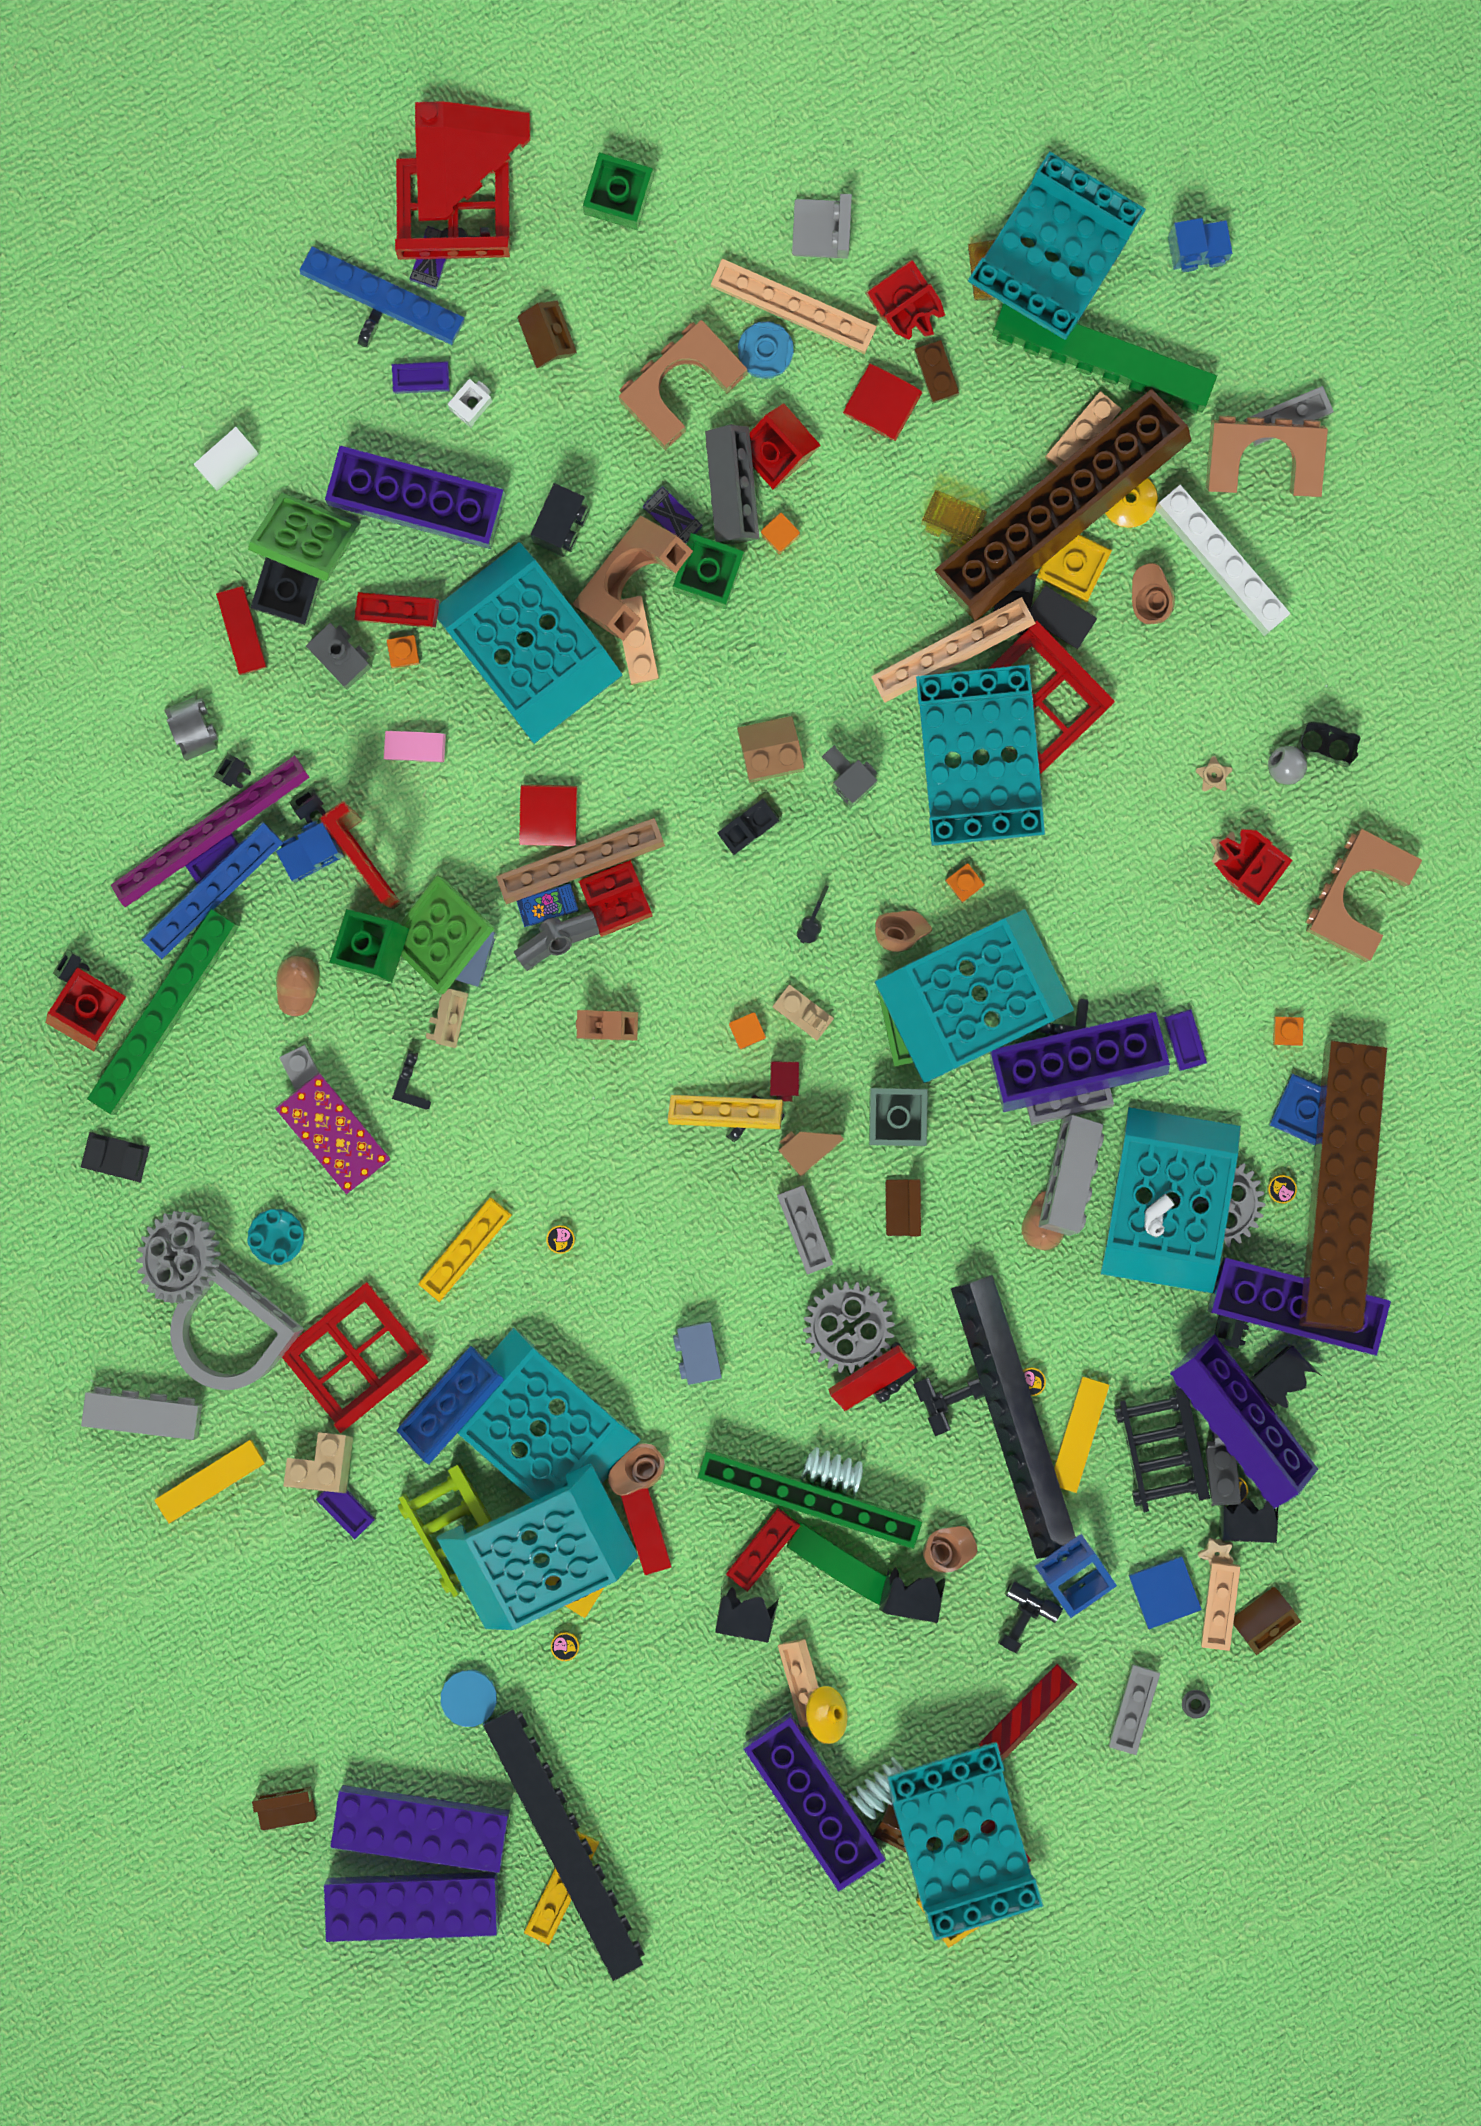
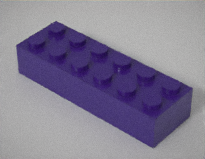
M340 445L325 501L328 506L491 549L506 494L504 489Z
M1156 1012L1009 1045L990 1052V1063L1003 1112L1168 1075L1170 1068Z
M1221 1257L1214 1290L1207 1309L1208 1312L1377 1356L1391 1304L1390 1300L1366 1294L1363 1329L1357 1332L1301 1326L1300 1314L1304 1278Z
M1215 1334L1192 1348L1170 1372L1176 1385L1185 1392L1191 1400L1193 1407L1202 1414L1208 1422L1210 1429L1218 1435L1225 1444L1227 1451L1235 1457L1242 1466L1246 1476L1252 1479L1261 1491L1263 1498L1269 1501L1274 1509L1299 1495L1318 1471L1317 1466Z
M791 1712L743 1743V1750L838 1892L886 1861L884 1851Z
M342 1785L338 1792L330 1848L500 1873L510 1810Z
M496 1872L327 1878L324 1884L326 1942L497 1936L499 1910Z

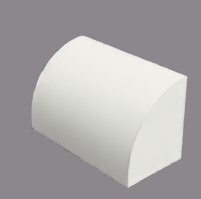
M235 427L197 460L194 466L218 491L259 453Z

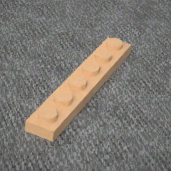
M724 259L721 260L711 283V287L863 354L866 353L877 328L873 324Z
M1021 597L871 677L884 703L916 687V676L941 674L1034 625L1035 621Z

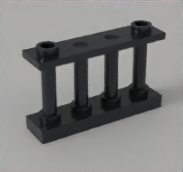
M1178 1386L1172 1387L1173 1394L1169 1395L1167 1399L1127 1407L1126 1401L1120 1398L1117 1399L1118 1406L1114 1407L1117 1424L1122 1423L1134 1476L1136 1489L1132 1490L1135 1507L1140 1506L1144 1513L1149 1512L1147 1501L1190 1492L1191 1495L1195 1494L1199 1501L1210 1499L1190 1401L1185 1392ZM1170 1409L1173 1412L1177 1411L1179 1422L1175 1423V1426L1133 1435L1129 1418ZM1175 1437L1184 1441L1185 1450H1182L1181 1454L1144 1462L1138 1461L1135 1446ZM1180 1465L1190 1469L1191 1478H1187L1186 1482L1148 1490L1144 1489L1142 1473Z

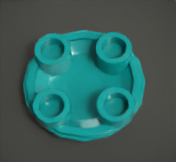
M270 1209L260 1213L252 1221L248 1230L247 1243L252 1253L260 1261L270 1265H282L291 1261L299 1254L304 1243V1231L300 1221L292 1213L282 1209Z

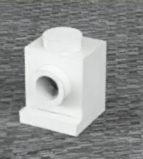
M469 379L447 405L450 411L471 428L474 422L492 403V399L489 396L491 391L482 382L478 381L475 384ZM476 399L478 404L475 407H469L468 401Z

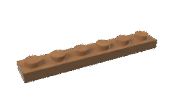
M653 818L496 876L507 905L662 848L665 844L656 820Z

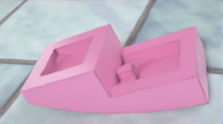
M385 731L384 759L444 762L446 734Z

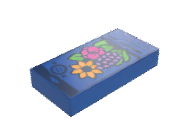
M570 884L516 901L524 927L578 911Z

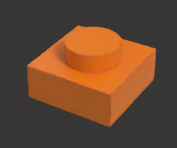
M415 635L387 640L392 669L420 664Z
M968 863L945 880L962 903L985 886Z
M1275 1016L1273 1045L1303 1046L1304 1017Z

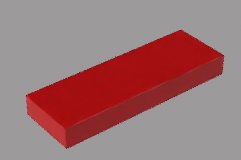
M244 586L216 593L239 675L266 669L267 665Z
M358 592L354 620L359 622L436 628L440 600L436 598Z
M898 1345L828 1390L830 1396L844 1411H847L913 1370L915 1365L913 1360Z
M649 1488L639 1489L628 1495L621 1496L644 1575L672 1568Z
M778 1507L725 1575L748 1592L800 1527V1524Z

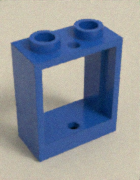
M1082 1534L1035 1565V1568L1070 1618L1117 1587ZM1091 1563L1095 1565L1096 1570L1061 1593L1058 1586Z

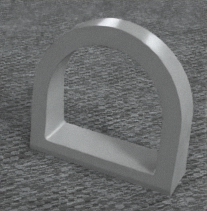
M216 1259L214 1262L220 1266L212 1268L216 1278L208 1277L207 1281L210 1288L214 1283L219 1285L275 1330L277 1337L259 1361L246 1372L223 1374L208 1368L196 1356L189 1336L192 1314L210 1289L201 1287L202 1296L193 1295V1301L184 1300L183 1304H177L171 1321V1343L179 1364L190 1377L210 1388L233 1390L245 1387L269 1373L304 1328L220 1260Z

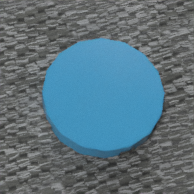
M770 321L758 322L749 327L741 335L738 344L740 362L748 369L749 374L761 379L774 378L783 374L790 366L794 354L793 341L781 325Z
M463 1670L453 1674L445 1682L441 1692V1707L444 1714L453 1723L462 1727H475L484 1723L493 1714L497 1704V1692L493 1681L487 1675L477 1670Z

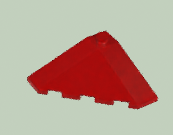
M445 101L415 102L419 221L448 220L455 213L453 207L462 198L468 201L483 187L480 182L491 171L496 174L510 161L509 154L518 145L524 148L531 141L530 113Z

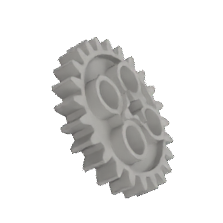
M1241 1163L1235 1171L1233 1186H1241L1243 1197L1239 1201H1234L1231 1198L1229 1212L1234 1215L1235 1222L1233 1226L1225 1230L1224 1244L1226 1247L1231 1246L1232 1238L1238 1244L1242 1243L1240 1234L1250 1237L1249 1226L1259 1227L1253 1221L1254 1218H1263L1264 1216L1257 1211V1208L1265 1206V1203L1258 1201V1197L1265 1193L1255 1189L1261 1182L1260 1180H1250L1254 1171L1243 1173L1246 1165L1244 1163ZM1180 1197L1172 1198V1201L1180 1203ZM1204 1197L1195 1198L1192 1203L1193 1210L1200 1203L1205 1204L1208 1208V1201Z
M173 1211L172 1215L165 1213L163 1214V1220H154L156 1228L147 1227L150 1234L149 1237H141L142 1241L146 1244L145 1247H138L137 1249L143 1253V1257L136 1259V1262L143 1263V1267L137 1272L146 1275L141 1283L149 1285L147 1292L155 1293L156 1299H162L164 1302L183 1304L184 1300L193 1301V1295L202 1296L201 1287L210 1288L207 1281L208 1277L216 1278L212 1268L220 1266L214 1262V1258L221 1255L220 1252L214 1251V1247L219 1244V1241L211 1240L216 1232L208 1229L210 1223L202 1221L201 1216L184 1211Z
M844 1281L843 1289L840 1290L833 1283V1292L831 1293L823 1288L822 1291L825 1297L821 1299L814 1296L813 1298L818 1305L816 1307L808 1306L807 1308L813 1314L812 1316L804 1317L805 1321L811 1323L810 1326L803 1328V1332L811 1333V1336L805 1342L815 1344L810 1353L820 1352L818 1362L820 1363L827 1358L829 1360L827 1368L830 1369L836 1363L840 1373L843 1371L844 1366H848L850 1373H853L855 1365H859L861 1369L865 1366L864 1362L868 1361L871 1363L874 1361L873 1357L875 1355L878 1357L882 1356L881 1347L890 1349V1345L885 1342V1339L894 1337V1334L888 1332L887 1328L895 1326V1323L886 1320L893 1313L892 1311H883L887 1301L878 1303L877 1299L880 1293L876 1292L870 1296V1286L867 1285L861 1291L859 1290V1282L854 1284L853 1289H849L847 1281ZM849 1300H857L861 1305V1309L856 1315H849L845 1312V1304ZM864 1313H870L868 1318L853 1327L855 1331L853 1334L846 1331L832 1342L827 1341L828 1337L844 1328L843 1322L845 1320L851 1323ZM831 1315L837 1319V1326L834 1330L826 1331L822 1328L821 1321L825 1316ZM866 1323H871L876 1327V1334L870 1339H866L860 1334L861 1327ZM842 1339H848L853 1344L852 1351L848 1354H841L837 1351V1344Z

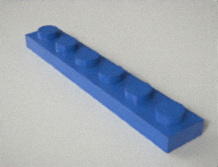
M313 246L300 268L301 275L450 345H453L464 324L465 317Z
M262 821L163 916L141 940L162 960L206 918L211 909L214 910L283 844V841Z

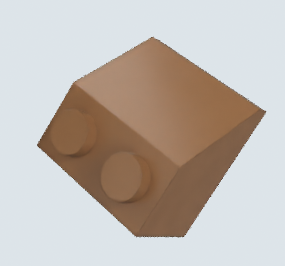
M792 716L737 728L749 783L804 771L799 740Z
M791 1131L779 1141L782 1147L778 1151L795 1171L802 1176L842 1142L844 1138L841 1135L799 1132L795 1135Z

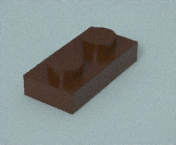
M940 340L914 349L931 403L934 404L958 396L959 391L942 341Z

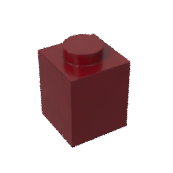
M771 1062L770 1096H776L777 1100H783V1102H793V1096H799V1062Z

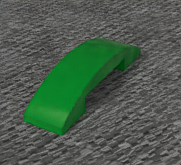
M801 1523L788 1543L787 1548L843 1585L880 1606L886 1575L868 1566L828 1541L821 1534Z

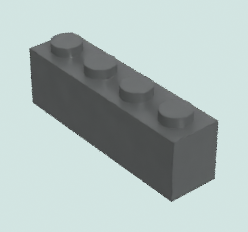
M730 424L705 431L715 541L722 544L736 545L759 539L749 427Z

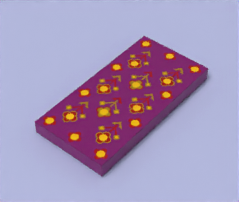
M320 1072L275 1106V1110L346 1195L391 1160Z

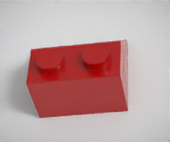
M784 403L767 413L749 433L753 468L772 490L799 469L821 446Z
M77 967L48 1011L45 1023L94 1052L112 1025L126 996Z

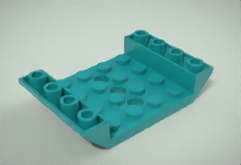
M1049 151L1037 170L1029 188L985 257L981 258L969 277L968 282L1066 340L1124 249L1146 209ZM1030 238L1034 242V247H1025L1020 239ZM1045 253H1055L1059 261L1051 262L1047 260ZM1078 267L1083 275L1079 277L1074 276L1070 273L1069 268Z
M520 542L439 604L437 620L491 687L533 744L537 743L623 676L603 646ZM544 615H552L556 619L555 626L550 630L540 627V619ZM523 632H528L533 636V642L529 647H521L517 643L518 636ZM501 649L508 650L511 654L510 661L504 665L498 664L495 661V654Z
M1021 665L916 676L932 846L1045 835L1030 666ZM1006 747L1015 748L1018 753L1017 759L1011 763L1005 762L1001 757L1003 749ZM981 749L987 751L990 756L988 763L982 766L977 765L973 760L974 753ZM955 752L961 756V764L957 768H949L946 765L945 758L949 753Z
M1025 909L874 982L923 1084L1074 1011ZM963 960L970 961L973 964L974 971L971 976L961 974L959 965ZM975 986H981L985 989L986 998L984 1001L979 1002L973 999L972 989ZM992 1011L998 1015L999 1022L996 1027H989L985 1024L984 1016L987 1012Z
M1128 1107L1107 1244L1104 1249L1100 1274L1213 1293L1228 1219L1238 1159L1241 1126ZM1142 1187L1148 1188L1152 1193V1199L1147 1204H1141L1136 1199V1192ZM1175 1192L1180 1197V1204L1178 1207L1169 1209L1163 1214V1234L1158 1237L1148 1234L1145 1229L1146 1209L1165 1194ZM1204 1197L1208 1201V1209L1204 1213L1199 1214L1193 1210L1192 1203L1195 1198Z
M513 1328L486 1358L490 1365L504 1378V1381L459 1430L458 1434L534 1501L567 1486L568 1483L565 1475L592 1463L601 1483H603L608 1478L612 1467L625 1453L636 1446L641 1439L621 1421L618 1422L538 1352L534 1348L535 1345ZM553 1399H561L565 1403V1411L562 1414L556 1415L550 1411L549 1404ZM541 1420L546 1424L547 1430L544 1435L536 1436L531 1432L530 1426L533 1421ZM515 1442L525 1443L528 1448L527 1455L516 1457L512 1453V1445Z
M592 1463L565 1475L568 1483L567 1486L467 1533L463 1525H459L436 1536L485 1629L515 1630L616 1582L637 1559L638 1553ZM527 1530H533L537 1533L531 1540L521 1538L523 1532ZM538 1553L548 1555V1559L543 1563L533 1561L534 1556ZM550 1576L560 1577L559 1583L553 1586L547 1585L545 1581Z
M996 1742L887 1776L891 1801L920 1902L934 1941L1043 1907L1036 1879L1031 1874L1002 1771L1005 1770ZM985 1820H993L995 1822V1829L989 1834L981 1832V1824ZM959 1828L968 1830V1837L963 1842H956L953 1838L955 1831ZM931 1837H939L941 1839V1846L935 1851L928 1850L926 1847L927 1841Z

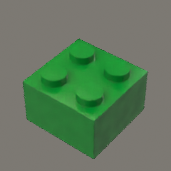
M599 152L583 203L584 215L638 231L654 179L653 168Z
M691 533L687 546L693 552L678 570L672 586L673 592L726 610L745 557V551Z
M346 909L329 963L347 971L392 983L409 929L395 921Z

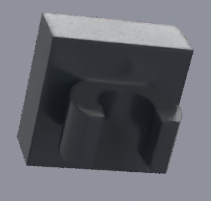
M227 753L213 777L229 787L234 785L237 788H243L244 785L237 781V776L239 773H245L250 776L251 772L244 767L246 763Z
M312 786L289 802L299 819L305 818L308 824L313 822L310 817V813L313 811H319L322 816L326 814L322 806L324 803Z
M66 949L53 974L67 983L77 967L83 968L86 971H89L90 968L81 961V957Z
M1219 1315L1214 1334L1223 1345L1239 1349V1345L1242 1346L1246 1343V1341L1241 1340L1243 1330H1249V1326L1245 1324V1321Z

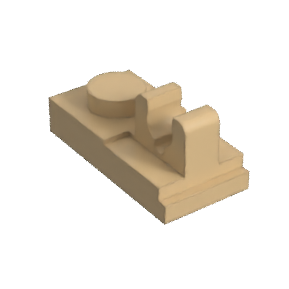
M790 984L772 1006L816 1041L834 1019Z
M448 988L445 994H442L439 999L438 1018L431 1017L429 1019L430 1023L436 1024L434 1034L426 1033L427 1039L436 1041L435 1044L456 1048L468 993Z

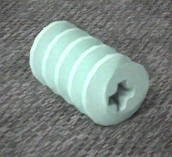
M815 1447L807 1457L801 1480L807 1474H810V1483L813 1484L820 1477L821 1487H824L828 1481H831L832 1490L835 1491L841 1484L843 1494H846L850 1488H853V1497H855L863 1474L862 1462L858 1461L852 1467L851 1458H847L841 1464V1455L837 1454L830 1460V1452L826 1450L820 1457L819 1448Z
M893 1756L891 1757L892 1768L883 1764L884 1775L874 1771L875 1782L866 1778L867 1789L856 1786L858 1796L855 1797L850 1794L860 1810L871 1819L877 1817L874 1808L880 1812L885 1811L883 1801L892 1805L887 1776L905 1771Z

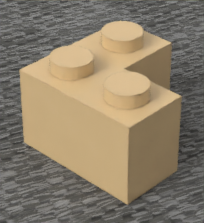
M318 1432L315 1461L287 1458L283 1486L346 1493L353 1437Z

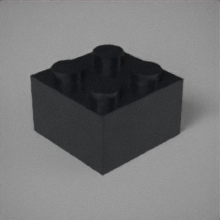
M553 483L530 535L533 543L562 557H565L567 551L572 552L578 539L576 536L578 526L583 527L590 513V511H587L588 506L585 496Z
M266 557L251 609L308 627L322 579Z

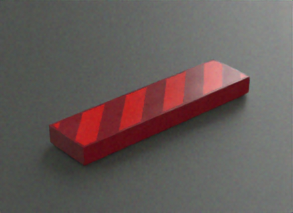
M1056 1664L978 1745L982 1747L996 1742L1003 1762L1078 1684L1059 1664Z

